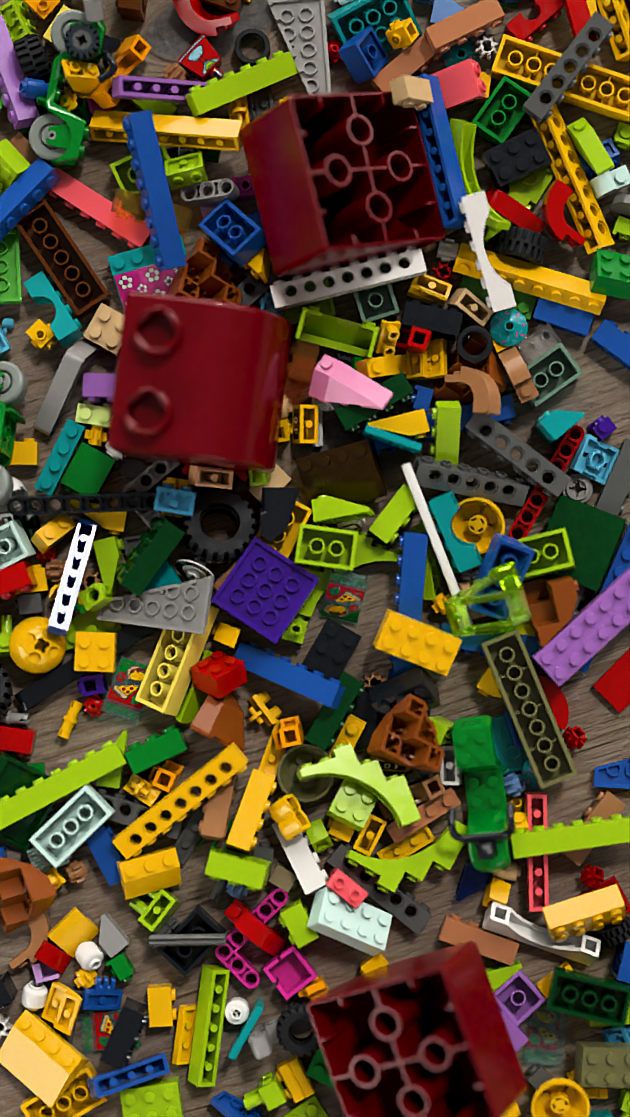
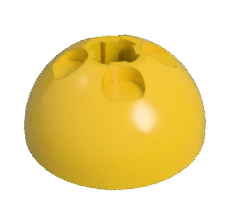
M481 497L467 498L458 503L460 508L452 519L453 531L462 541L476 543L480 554L487 553L494 533L497 532L503 535L505 533L503 513L495 503Z
M41 616L27 618L21 621L10 635L9 652L11 658L19 668L33 674L49 672L60 664L65 655L66 637L47 632L49 618Z
M553 1078L545 1081L537 1088L532 1098L531 1111L533 1117H588L590 1102L583 1088L576 1082L567 1078Z

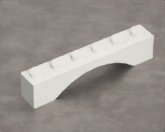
M482 190L463 196L459 206L461 213L466 214L467 221L464 222L467 233L471 232L473 238L470 241L472 252H477L478 259L475 260L477 270H482L483 278H480L483 290L487 289L489 296L486 297L488 308L492 307L493 312L514 307L516 306V301L511 284L494 270L485 252L483 231L490 212L485 191Z
M492 902L485 911L482 925L484 929L590 966L599 958L601 940L584 934L579 937H575V935L568 937L567 940L560 943L556 941L551 942L547 928L529 922L510 907Z

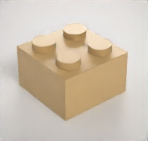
M101 303L83 337L118 357L124 315Z

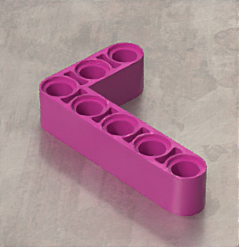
M276 886L251 912L266 923L286 904L288 893ZM278 891L283 892L285 898L277 900L274 894ZM263 905H268L271 911L268 914H264L260 908ZM234 927L226 935V944L217 945L216 956L244 986L255 988L260 981V972L239 951L249 939L242 934L244 937L242 940H235L233 934L240 931ZM221 946H227L230 952L228 954H222L219 951V948ZM240 960L243 966L236 968L233 965V961ZM254 974L257 979L254 982H250L246 976Z

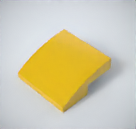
M444 338L430 341L426 353L406 351L407 380L444 378L447 374V340Z
M74 907L47 933V936L74 958L77 947L83 942H90L100 932V928Z
M56 980L52 982L41 1017L53 1023V1028L71 1035L83 999L72 989Z

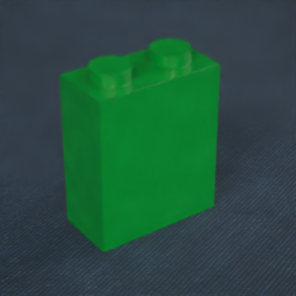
M81 442L60 482L64 484L63 488L71 493L74 490L81 494L101 493L118 461Z

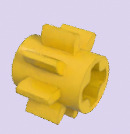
M91 425L90 430L86 429L84 438L88 439L87 444L102 447V442L106 443L108 439V433H104L105 428Z
M441 592L435 597V600H432L434 604L431 608L436 614L440 612L444 615L454 608L452 605L454 600L450 593L445 595L444 592Z
M80 968L74 973L76 978L73 981L78 988L81 986L89 988L94 985L95 977L98 973L96 970L86 971Z

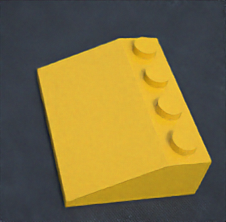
M26 1009L11 1028L0 1049V1063L50 1108L54 1107L89 1061L38 1015Z

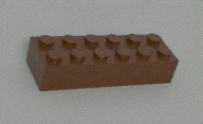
M45 199L35 205L16 224L80 319L97 309L101 303L104 304L112 299Z

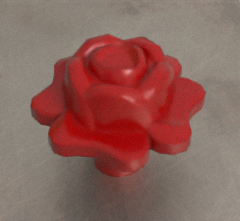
M331 39L328 43L329 61L337 63L338 59L342 60L338 53V50L342 47L341 42Z
M53 546L44 554L37 549L36 557L40 559L42 564L50 562V560L57 557L56 552L58 549Z
M99 694L89 695L87 700L83 702L85 706L84 711L92 717H95V715L101 716L102 711L106 708L104 704L105 699L101 698Z

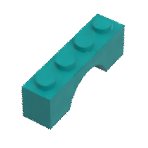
M41 271L23 282L37 305L50 304L55 306L56 315L50 328L64 348L84 336L80 331L83 328L77 318H72L71 315L74 312L68 303L64 305L62 302L65 298L59 289L55 291L53 286L56 284L50 275L46 276Z
M67 419L34 488L48 495L57 494L66 468L84 439L86 427Z
M453 490L430 499V505H428L429 512L437 520L435 525L439 534L442 533L445 540L443 543L445 549L451 552L453 567L455 569L458 568L459 573L481 565L483 559L476 543L462 541L453 531L452 519L460 508Z

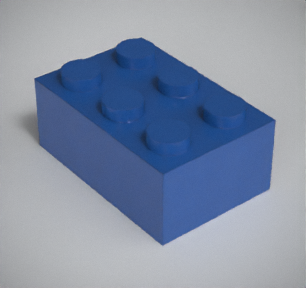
M227 198L198 224L205 235L241 268L267 244L262 229Z

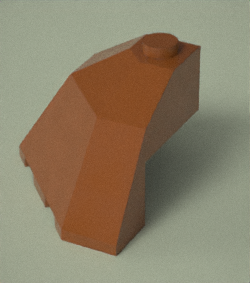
M204 237L198 240L185 258L187 265L178 268L167 294L240 304L242 298L239 287L236 288L231 279L233 275L228 265L223 264L219 256L221 254L219 247Z
M477 332L470 333L465 337L463 347L468 354L479 355L485 350L486 340ZM457 349L454 355L450 353L447 358V374H453V371H461V366L481 370L493 378L500 394L505 391L507 386L506 373L498 355L493 349L485 360L473 363L464 360L459 355ZM445 377L435 380L433 385L434 398L473 403V392L469 385L444 382Z
M569 575L532 578L524 580L521 584V589L527 603L526 606L530 611L527 613L531 627L534 628L537 643L541 647L546 646L572 618L578 599L577 591H579L577 581Z
M230 692L221 699L208 695L191 723L190 728L210 739L215 737L219 743L226 746L234 742L243 752L245 750L244 712L233 692Z
M412 694L404 697L383 717L372 734L367 752L383 761L402 767L439 772L444 758V751L442 746L439 747L436 739L438 734L433 721H430L428 717L426 702Z
M0 857V922L4 933L7 934L42 915L54 904L57 889L54 884H51L49 877L32 864Z

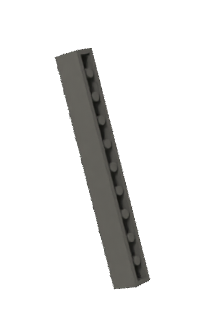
M628 438L622 441L619 454L594 505L595 508L616 516H621L625 505L622 504L625 498L628 499L630 496V439ZM578 585V599L572 618L578 613V610H576L578 604H582L586 596L584 592L586 587Z

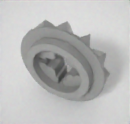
M581 474L570 475L569 477L572 479L562 491L563 495L582 503L586 502L591 497L593 491L591 481ZM578 481L579 487L585 490L579 491L576 497L575 491L569 488L575 487Z

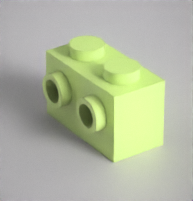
M84 400L83 403H78L75 422L81 425H95L109 429L112 405L103 403L102 406H96L94 402Z

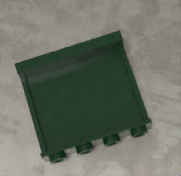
M561 495L559 499L556 498L552 509L555 511L553 516H549L545 527L548 528L546 532L566 528L576 568L553 573V575H569L577 581L578 585L599 593L627 520Z
M0 751V799L6 795L11 798L16 795L15 791L23 786H26L28 789L33 786L32 782L40 777H43L44 780L50 777ZM54 802L1 829L0 839L22 849V852L26 854L27 850L33 847L29 839L45 825L44 820L47 815L50 816L53 812Z

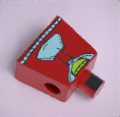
M203 34L177 60L178 64L186 72L201 82H205L209 77L212 79L217 77L218 81L223 78L224 73L219 69L222 60Z

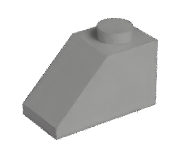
M106 910L101 915L99 948L105 956L109 955L112 958L128 945L131 939Z

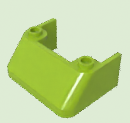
M309 306L308 309L303 307L295 338L369 359L372 358L379 327H376V323L369 321L359 324L320 313V308Z

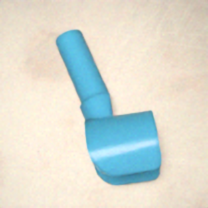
M5 318L2 321V330L5 336L7 329H14L13 318Z

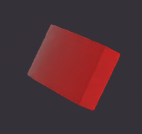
M45 940L34 955V958L62 974L72 959L69 954Z

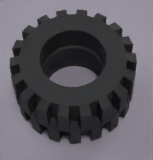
M35 33L14 41V50L25 78L44 80L46 83L50 82L52 68L39 36Z
M510 226L509 230L501 231L496 253L535 265H542L549 241L535 231Z
M296 1002L294 1006L290 1004L286 1010L281 1012V1016L278 1018L277 1039H279V1044L284 1046L286 1052L288 1050L291 1051V1055L295 1056V1053L299 1054V1057H303L305 1053H307V1056L311 1055L312 1051L316 1052L319 1046L314 1028L312 1033L306 1038H296L289 1030L290 1025L297 1020H305L312 1025L307 1011V1003L299 1004V1002Z

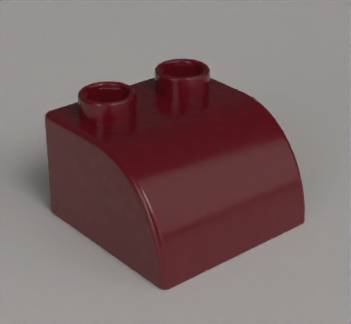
M391 91L290 95L241 128L240 136L276 276L309 274L319 270L327 272L334 266H341L343 268L348 267L349 263L360 261V263L368 262V258L375 256L384 258L386 254L391 252L404 253L405 249L411 247L420 249L445 238L446 233L415 109L394 105Z
M128 292L125 300L108 446L132 458L272 473L275 470L292 324L277 314L236 303L146 292Z
M473 941L377 968L332 988L307 1004L308 1014L345 1117H503L527 1090V1082L478 947Z

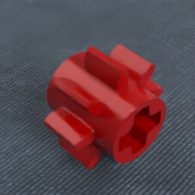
M448 261L443 265L438 262V268H432V271L435 272V275L432 277L449 283L448 279H454L455 277L451 274L453 267L450 268L448 266ZM442 270H446L444 277L440 276Z
M568 726L562 735L566 747L572 750L576 747L580 750L587 740L584 730L577 726L573 728Z
M588 864L580 872L582 874L581 881L588 888L593 886L596 889L605 881L603 879L604 872L597 865L592 867L591 864Z

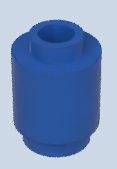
M24 78L19 84V92L22 93L24 98L36 99L39 96L46 99L49 84L44 80Z

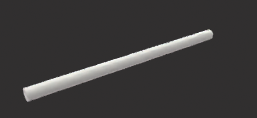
M410 462L401 465L459 616L463 626L468 627L473 622Z

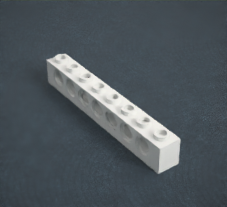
M411 247L405 249L404 253L391 252L386 254L384 258L379 259L378 256L368 258V262L360 263V261L349 263L348 267L334 266L327 272L322 273V270L312 272L311 276L303 277V275L292 277L291 281H275L270 286L276 312L425 275L427 269L422 249ZM407 260L410 266L408 268H401L399 262ZM382 265H389L391 271L383 273L380 267ZM368 269L372 272V275L369 278H365L361 275V272ZM345 274H350L353 276V280L347 283L343 281L342 277ZM326 279H332L335 282L332 287H326L323 283ZM308 283H312L316 288L312 292H307L305 286ZM287 289H296V295L293 297L287 296Z

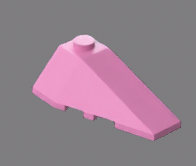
M324 354L314 368L308 395L327 404L335 402L345 406L353 404L360 405L362 408L383 410L393 396V393L342 361Z

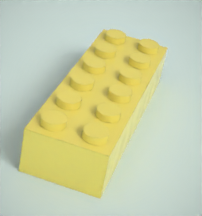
M210 605L206 635L163 629L136 695V701L164 714L177 717L192 679L190 667L199 662L219 608Z

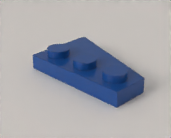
M630 758L595 767L593 771V787L630 790Z
M226 1091L212 1097L210 1102L225 1117H266L262 1115L263 1111L257 1108L247 1111L243 1100Z

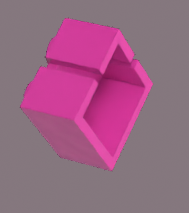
M292 943L280 951V957L276 955L263 965L264 972L273 983L276 982L277 989L286 1000L317 977L316 969L300 948L298 949L297 945H292Z

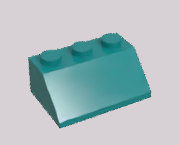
M548 410L535 421L537 425L533 429L549 445L583 418L585 414L583 412L554 410L550 413Z

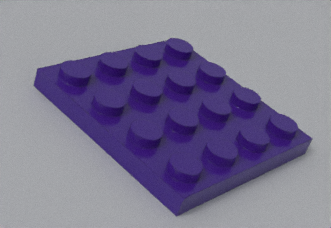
M254 537L211 602L274 644H277L320 579Z

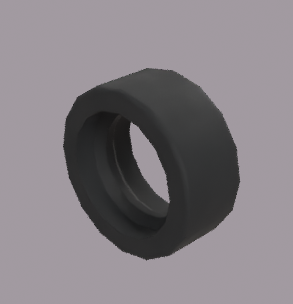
M256 28L242 31L234 43L237 60L243 66L250 63L251 67L257 65L255 61L266 57L268 60L270 56V41L267 35ZM248 38L259 39L264 46L262 55L256 59L246 58L241 51L242 43Z
M478 325L469 326L459 333L456 340L457 350L464 360L472 363L481 362L491 354L493 339L485 328ZM477 332L485 338L486 347L481 354L470 355L465 351L463 341L468 334Z

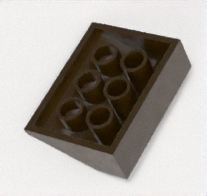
M365 439L295 459L300 479L311 506V500L317 499L321 495H328L356 504L387 496L373 439Z

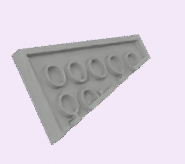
M267 0L288 51L292 54L307 94H332L324 0Z
M214 576L149 589L142 592L140 596L132 593L126 596L113 597V601L98 610L96 620L206 635Z

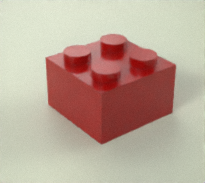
M23 561L0 570V598L2 600L15 597V593L19 591L20 593L34 590L33 586L38 585L29 562Z
M219 650L190 667L194 688L218 699L248 682L245 662Z

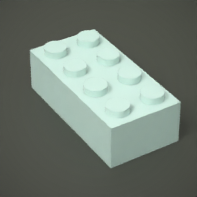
M19 519L0 526V570L15 565L36 554Z
M88 783L38 830L29 841L57 868L115 810Z
M326 886L315 892L307 928L374 956L385 951L392 914L364 902L358 908H354L330 887Z

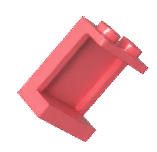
M469 58L431 74L438 76L447 114L451 113L455 107L478 98H486L485 92L487 89L484 81L481 80V67L478 62Z
M332 868L328 873L329 880H327L326 885L354 908H358L369 893L337 868Z

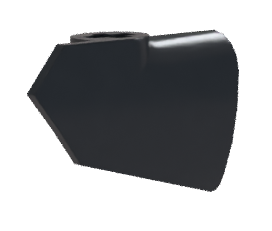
M262 487L260 534L269 542L287 530L299 488Z
M366 691L362 692L352 710L354 716L367 722L356 744L358 751L369 747L372 734L382 720L381 716L371 705L370 692Z

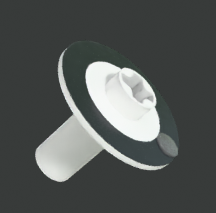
M199 556L195 557L193 561L180 559L175 564L178 572L189 580L214 576L205 567L208 560L204 563L200 561L201 557Z

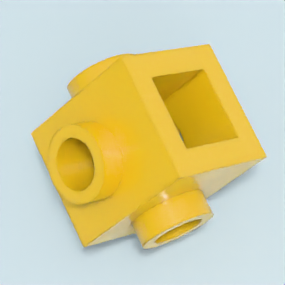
M411 17L402 21L400 19L393 21L389 25L390 28L385 32L393 50L409 47L419 36V32Z
M38 319L26 333L33 339L31 343L38 350L41 348L47 351L55 347L58 339L50 328L51 323L46 324L41 319Z

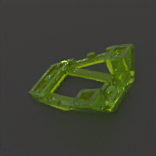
M514 562L489 571L488 576L482 580L479 578L472 587L466 591L461 590L443 603L453 636L499 634L528 625L532 621L525 591ZM498 581L503 591L472 596ZM505 599L509 612L508 620L470 625L465 605Z

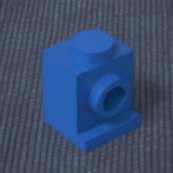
M415 385L413 391H417V394L413 393L410 404L413 405L412 411L424 409L425 414H427L434 390Z

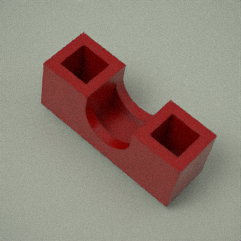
M534 0L532 7L537 11L538 18L528 20L519 13L506 24L504 32L509 36L530 43L534 39V34L537 32L541 33L548 27L547 23L550 20L555 21L561 16L564 4L560 0Z

